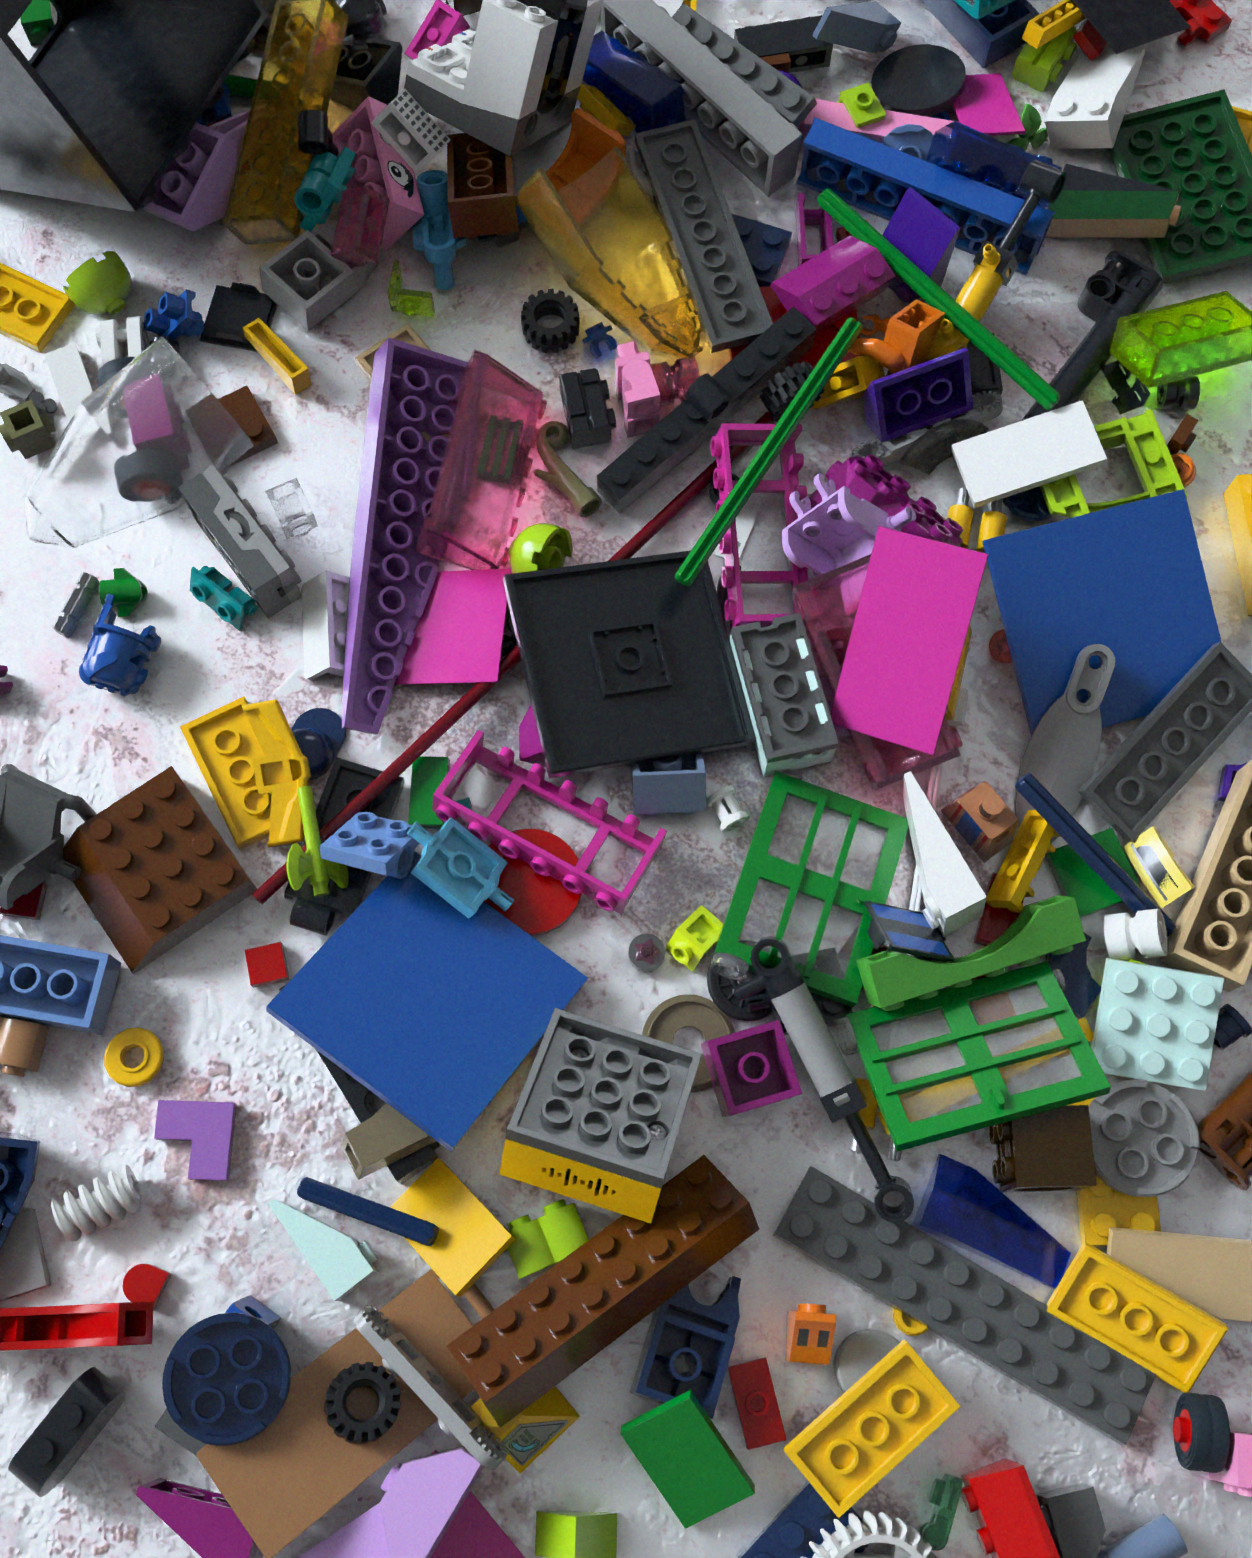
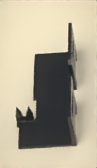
M1123 349L1117 361L1104 365L1101 369L1112 390L1114 389L1118 395L1117 399L1115 396L1111 402L1116 406L1120 414L1144 406L1150 396V392L1140 375L1136 376V381L1131 388L1126 380L1134 373L1135 366L1125 349ZM1120 364H1121V366H1122V368L1124 369V371H1125L1126 374L1123 373L1121 367L1119 366ZM1134 391L1138 393L1139 397L1141 398V402Z

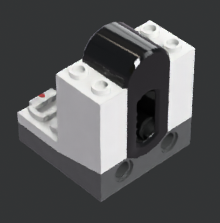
M483 0L476 31L468 29L454 35L452 42L441 47L434 44L419 51L418 58L408 63L404 89L409 92L425 112L511 156L571 122V113L576 106L603 0Z

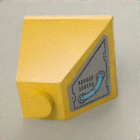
M556 1386L501 1428L481 1399L471 1406L472 1410L482 1419L483 1423L481 1425L484 1428H488L490 1433L493 1432L495 1434L494 1439L497 1437L500 1439L498 1443L504 1444L503 1448L507 1450L506 1453L508 1454L506 1460L519 1473H522L580 1417Z

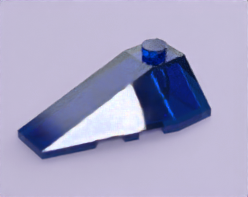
M938 1155L912 1226L1056 1289L1064 1275L1071 1253L976 1169L945 1155Z

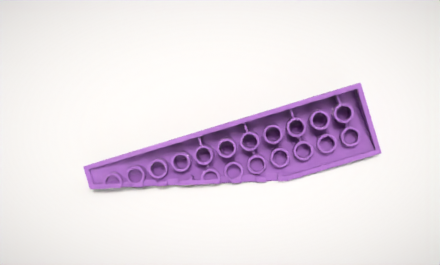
M388 338L374 354L353 537L344 654L342 728L373 735L378 734L393 694V686L396 678L401 673L406 651L413 641L415 627L423 614L439 571L440 560L449 544L450 533L453 526L456 525L460 514L459 509L469 490L481 366L392 338ZM468 418V423L447 438L442 436L449 433L457 424ZM426 431L431 437L429 442L423 437L422 432Z

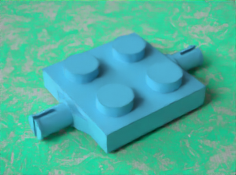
M452 817L434 835L418 824L417 821L406 833L423 846L421 858L411 871V874L468 919L477 912L482 902L488 898L503 909L504 912L514 902L513 898L498 887L500 874L508 862Z

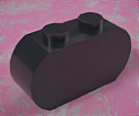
M96 1367L88 1369L70 1385L14 1455L8 1470L38 1497L45 1496L64 1479L122 1405L126 1393Z

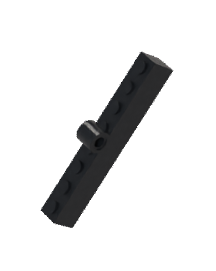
M792 307L716 374L711 376L709 373L700 376L689 387L684 396L685 400L597 475V492L621 514L716 432L722 423H726L761 393L764 387H768L766 383L769 380H774L776 378L774 375L778 372L780 374L783 373L784 368L791 367L813 347L817 328L795 307Z

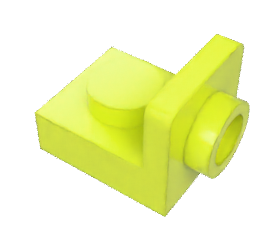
M701 905L675 930L666 945V950L672 954L675 960L693 971L699 965L702 958L716 945L723 923Z

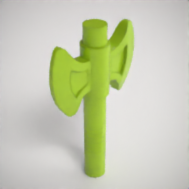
M312 787L297 788L307 850L304 853L301 846L297 843L291 846L286 863L287 875L294 891L302 887L306 878H310L314 896H325L329 894V878L334 880L340 888L348 886L347 865L321 858V840Z

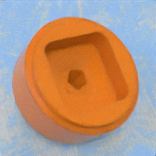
M1182 453L1172 454L1171 457L1185 488L1195 479L1196 466L1188 455Z

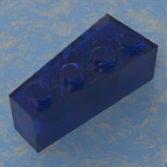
M601 30L594 35L582 80L587 85L597 87L626 117L628 116L636 125V133L686 121L683 102L684 91L676 79L670 78L661 72L657 66L651 65L641 58L637 52L631 51L622 45L618 39L612 38Z
M956 121L935 131L926 161L1023 200L1026 199L1027 195L1020 191V183L1027 167L1033 160L1036 159L1062 170V167L1053 164V160L1049 157L1042 155L1034 156L1018 146L1009 145ZM1039 202L1038 206L1045 208L1048 207L1049 204L1045 202Z

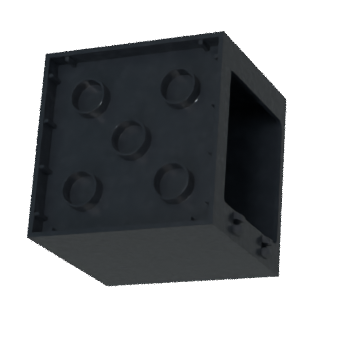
M0 0V189L137 212L146 207L157 194L156 182L170 161L182 155L189 147L191 141L189 133L202 113L213 107L221 99L223 94V87L221 85L234 65L245 59L253 51L255 46L253 37L269 14L262 1L50 0L57 11V22L28 61L8 33L32 0Z

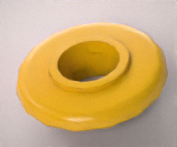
M140 1027L127 1028L116 1034L108 1043L104 1053V1066L109 1077L117 1084L126 1087L142 1086L151 1081L159 1073L164 1061V1048L160 1039L150 1030ZM134 1047L142 1048L144 1051L143 1062L135 1068H129L125 1063L126 1054Z

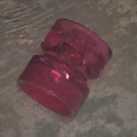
M694 356L676 359L672 366L666 361L650 364L660 392V407L674 404L677 398L683 402L689 387L700 377Z

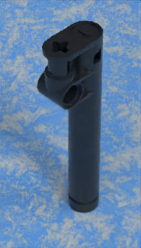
M1121 250L1110 251L1105 257V267L1088 278L1077 302L1080 312L1096 323L1049 383L1060 394L1059 402L1052 409L1046 410L1035 401L1021 421L1078 401L1163 288V280L1155 270Z

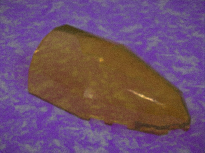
M618 146L614 147L590 170L558 191L543 168L538 169L520 189L515 202L568 286L651 355L688 361L702 352L703 347L699 346V341L703 328L689 286H685L680 273V269H682L679 257H674L669 244L673 240L670 230Z

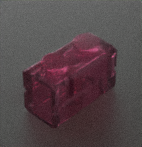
M366 186L355 188V190L343 191L330 255L353 267L378 264L379 247L382 244L390 199Z

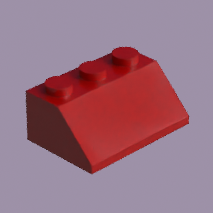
M1004 1458L961 1475L965 1487L960 1488V1493L969 1513L975 1512L981 1527L976 1530V1535L985 1555L991 1554L992 1558H1060L1024 1465Z

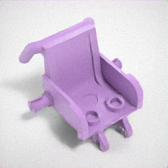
M819 473L814 477V484L822 496L821 503L811 509V502L808 497L800 502L798 491L790 494L789 500L798 515V519L782 530L783 550L792 563L800 568L805 566L812 570L814 577L820 582L828 579L841 587L846 613L853 625L878 526L901 531L904 526L916 520V513L912 508L906 507L895 516L888 517V513L864 498L860 500L852 495L849 488L843 486L836 491L835 482L830 479L824 483V475Z

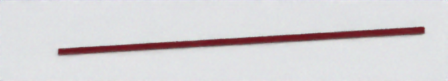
M766 412L754 424H773L776 420L773 419L769 412ZM729 446L731 463L749 446ZM716 460L608 561L629 559L710 484L714 470L717 468ZM518 645L500 661L498 682L521 662ZM498 682L477 683L319 831L321 844L355 814L363 811ZM306 844L302 847L304 853L307 850ZM286 863L252 894L261 905L289 880Z

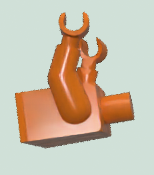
M916 299L894 316L885 317L883 320L877 314L866 315L862 318L872 320L874 329L871 330L863 327L861 333L871 335L878 331H883V334H885L884 340L856 338L847 353L853 352L854 355L872 357L878 361L879 365L888 369L886 376L924 363L945 312Z

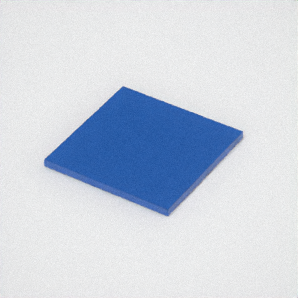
M1184 489L982 541L985 554H989L987 562L1031 736L1045 712L1064 694L1078 654L1089 645H1105L1111 649L1115 656V667L1100 704L1103 728L1148 716L1213 644L1221 642ZM1091 656L1089 666L1097 669L1100 666V659L1097 656ZM1080 689L1077 692L1076 697L1078 701L1084 703L1088 699L1086 690Z
M414 851V861L408 875L403 879L386 876L266 1006V1012L452 1152L543 1038L554 1009L565 1010L585 985L588 977L485 902H482L477 912L468 919L411 874V871L421 858V855Z

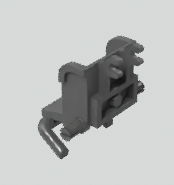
M13 764L2 766L0 775V907L6 910L13 907V901L21 895H27L47 880L51 873L62 875L70 879V881L78 879L81 874V868L65 861L63 858L64 835L61 834V814L65 809H71L85 822L96 815V812L83 798L68 794L20 771Z

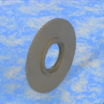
M691 994L678 995L659 1004L648 1016L642 1030L643 1036L672 1045L676 1032L687 1026L698 1029L702 1033L705 1042L735 1033L734 1026L728 1015L723 1013L713 1001ZM703 1053L691 1092L703 1091L713 1086Z

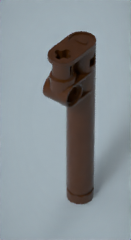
M1252 1071L1197 1124L1200 1138V1148L1198 1150L1229 1182L1245 1191L1251 1186L1249 1178L1252 1176Z

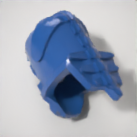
M107 594L105 603L100 611L101 614H99L96 625L93 627L92 638L87 646V652L84 654L83 663L79 666V676L89 686H95L98 689H104L111 693H119L121 696L133 695L139 691V688L144 684L148 676V670L144 669L143 665L145 662L150 661L153 652L159 650L161 637L157 635L156 628L151 625L144 628L140 635L115 626L116 613L112 610L115 596Z

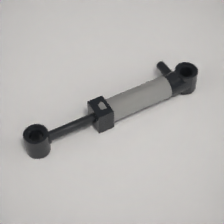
M768 936L760 939L752 949L750 958L752 967L756 970L758 976L733 988L732 991L736 1000L742 1001L766 989L820 1095V1101L831 1122L834 1123L842 1118L845 1119L877 1182L874 1186V1202L877 1213L888 1222L898 1223L910 1217L914 1208L911 1187L906 1180L898 1176H890L858 1113L859 1110L867 1107L866 1099L829 1031L789 952L788 946L778 937ZM772 946L777 948L781 954L780 963L775 966L763 964L760 959V951L764 947ZM890 1191H898L903 1194L904 1201L899 1206L890 1207L884 1203L883 1198Z

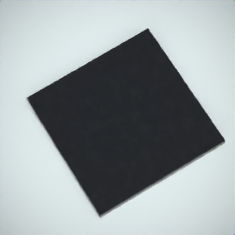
M690 551L504 575V589L549 778L748 746L756 742L708 561L689 587L679 583L675 579V574Z

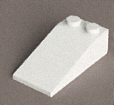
M1135 47L1116 54L1112 48L1103 49L1101 54L1092 61L1088 59L1083 51L1081 52L1055 93L1045 119L1051 149L1114 147L1145 54L1144 47Z
M909 771L904 774L903 801L926 907L923 910V914L933 930L938 928L944 937L982 917L987 896L912 772Z

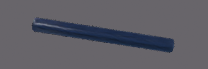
M1032 774L1023 775L1016 782L1015 789L1135 914L1137 911L1160 909L1164 917L1168 937L1175 929V923Z

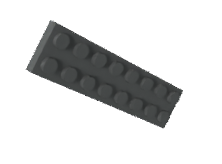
M696 119L636 133L635 145L646 175L649 178L654 197L711 353L752 343L773 325Z

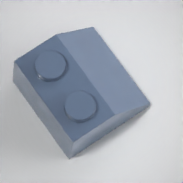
M702 753L631 765L634 814L652 817L661 813L678 812L683 815H691L699 811H706V770Z

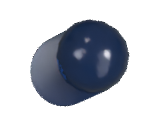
M314 708L300 715L291 729L302 754L308 757L311 772L309 780L318 779L327 773L333 765L346 737V729L342 728V719L337 713L326 708Z

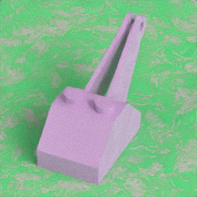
M258 105L208 127L196 123L189 133L191 138L189 147L182 155L170 161L156 182L157 194L155 198L143 210L190 231H195L223 218L238 190L237 168L263 139L277 127L279 120L278 112L267 106Z
M464 1446L414 1458L406 1463H399L397 1467L394 1465L380 1487L386 1493L379 1504L297 1558H431L484 1466Z

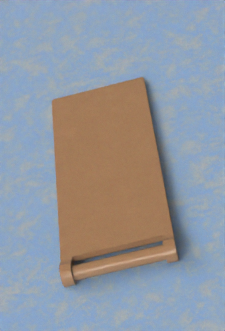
M430 1269L378 1311L384 1314L382 1316L383 1319L385 1317L389 1319L387 1322L393 1324L392 1327L395 1328V1332H401L463 1399L474 1388L448 1350L447 1345L473 1325L438 1280L440 1277ZM475 1283L463 1294L481 1319L494 1311V1308ZM357 1328L291 1378L288 1396L281 1411L264 1431L242 1443L228 1446L207 1444L197 1452L198 1460L265 1558L274 1557L438 1420V1417L401 1377L394 1376L396 1386L400 1387L401 1407L396 1421L387 1433L379 1439L369 1441L366 1444L346 1442L345 1438L338 1437L334 1433V1429L327 1423V1415L324 1412L326 1394L333 1379L344 1368L347 1369L352 1364L358 1362L359 1364L373 1362L374 1366L379 1367L381 1365L384 1367L382 1363L383 1357L363 1337ZM361 1386L349 1393L346 1405L349 1413L354 1418L365 1420L371 1418L377 1412L379 1400L374 1390Z

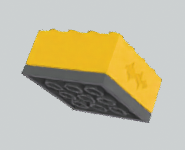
M555 1008L507 1127L499 1175L651 1224L702 1054Z

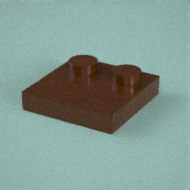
M247 385L187 413L218 472L278 443L274 432Z

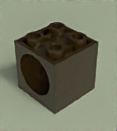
M1088 1105L1063 1106L989 1126L990 1142L992 1145L996 1144L997 1160H993L992 1174L995 1184H999L1000 1193L1077 1191L1097 1185Z

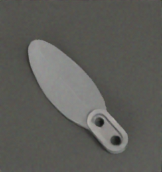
M1102 644L1089 645L1078 654L1066 690L1049 707L1036 726L1025 750L1018 774V780L1023 775L1032 774L1072 817L1083 798L1078 791L1092 777L1096 765L1102 733L1100 704L1115 667L1113 652ZM1091 656H1097L1100 659V666L1097 669L1089 666ZM1080 689H1084L1088 693V699L1084 703L1079 702L1076 697ZM1016 790V817L1019 828L1027 810L1035 809ZM1052 837L1050 843L1055 841L1058 837Z

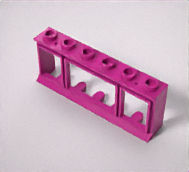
M722 423L717 434L712 436L711 455L716 457L717 468H715L713 474V484L715 489H719L720 498L717 501L716 513L738 482V480H732L729 445L762 446L776 424ZM802 424L797 426L779 453L782 480H761L753 492L783 493L786 527L798 519V515L789 500L790 494L798 491L800 502L807 497L806 485H799L798 472L804 464L803 453H796L795 441L802 432ZM735 519L719 543V552L724 554L725 566L722 568L721 580L723 587H727L728 599H726L724 604V615L726 620H730V629L754 622H760L761 628L771 626L773 618L791 615L744 614L741 584L791 583L794 614L801 612L805 629L810 632L820 621V614H811L810 602L816 596V584L808 583V568L805 566L800 568L789 560L790 571H740Z
M477 730L433 794L432 811L443 822L452 817L482 842L486 840L497 846L501 853L509 858H519L530 864V867L536 873L542 876L550 875L561 881L563 886L569 891L576 894L583 893L592 898L600 908L610 912L614 910L622 915L630 898L657 853L661 850L667 831L660 828L653 839L638 830L640 820L636 816L628 814L624 822L607 814L608 802L603 798L597 797L591 805L576 797L577 786L573 782L565 780L561 788L544 780L546 770L540 764L534 763L528 771L514 763L515 753L510 748L502 747L500 752L496 754L483 747L484 732ZM475 763L511 781L487 819L452 800V797ZM521 788L598 828V831L575 867L498 825ZM608 835L645 854L622 892L586 873Z

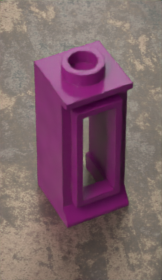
M798 193L795 208L798 266L816 256L806 255L805 225H819L821 252L833 246L832 217L823 208L804 209V193Z

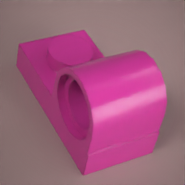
M436 0L404 54L411 60L418 58L419 51L434 44L441 47L452 42L454 35L468 30L470 26L461 13L441 0Z

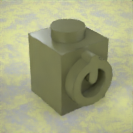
M32 399L0 412L4 422L0 425V432L12 453L19 450L23 457L28 459L57 446L51 433L56 431L47 412L41 414Z

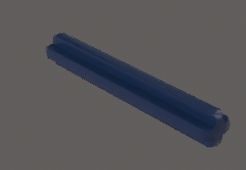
M304 1177L297 1189V1195L304 1200L426 1246H432L439 1233V1228L433 1223L309 1177Z

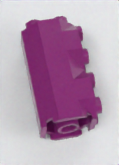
M868 454L865 459L860 456L849 457L843 464L838 460L827 471L825 477L828 480L826 482L832 479L835 482L836 491L845 486L850 489L852 495L860 500L864 498L888 513V517L895 516L906 507L912 508L916 513V520L904 526L901 532L958 547L961 546L963 542L960 538V534L963 532L962 527L956 521L950 518L945 519L936 512L937 507L929 499L920 497L918 501L911 499L907 494L911 488L909 483L897 475L892 476L884 469V463L876 456ZM816 489L809 497L811 509L822 502V496Z

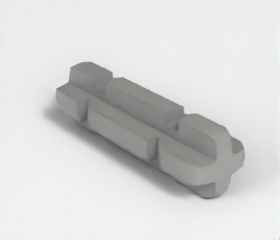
M83 572L77 579L75 584L78 587L72 588L60 610L63 613L62 616L58 615L52 625V628L58 634L70 637L76 628L75 621H80L92 599L89 596L90 593L94 594L99 586V580L92 574Z

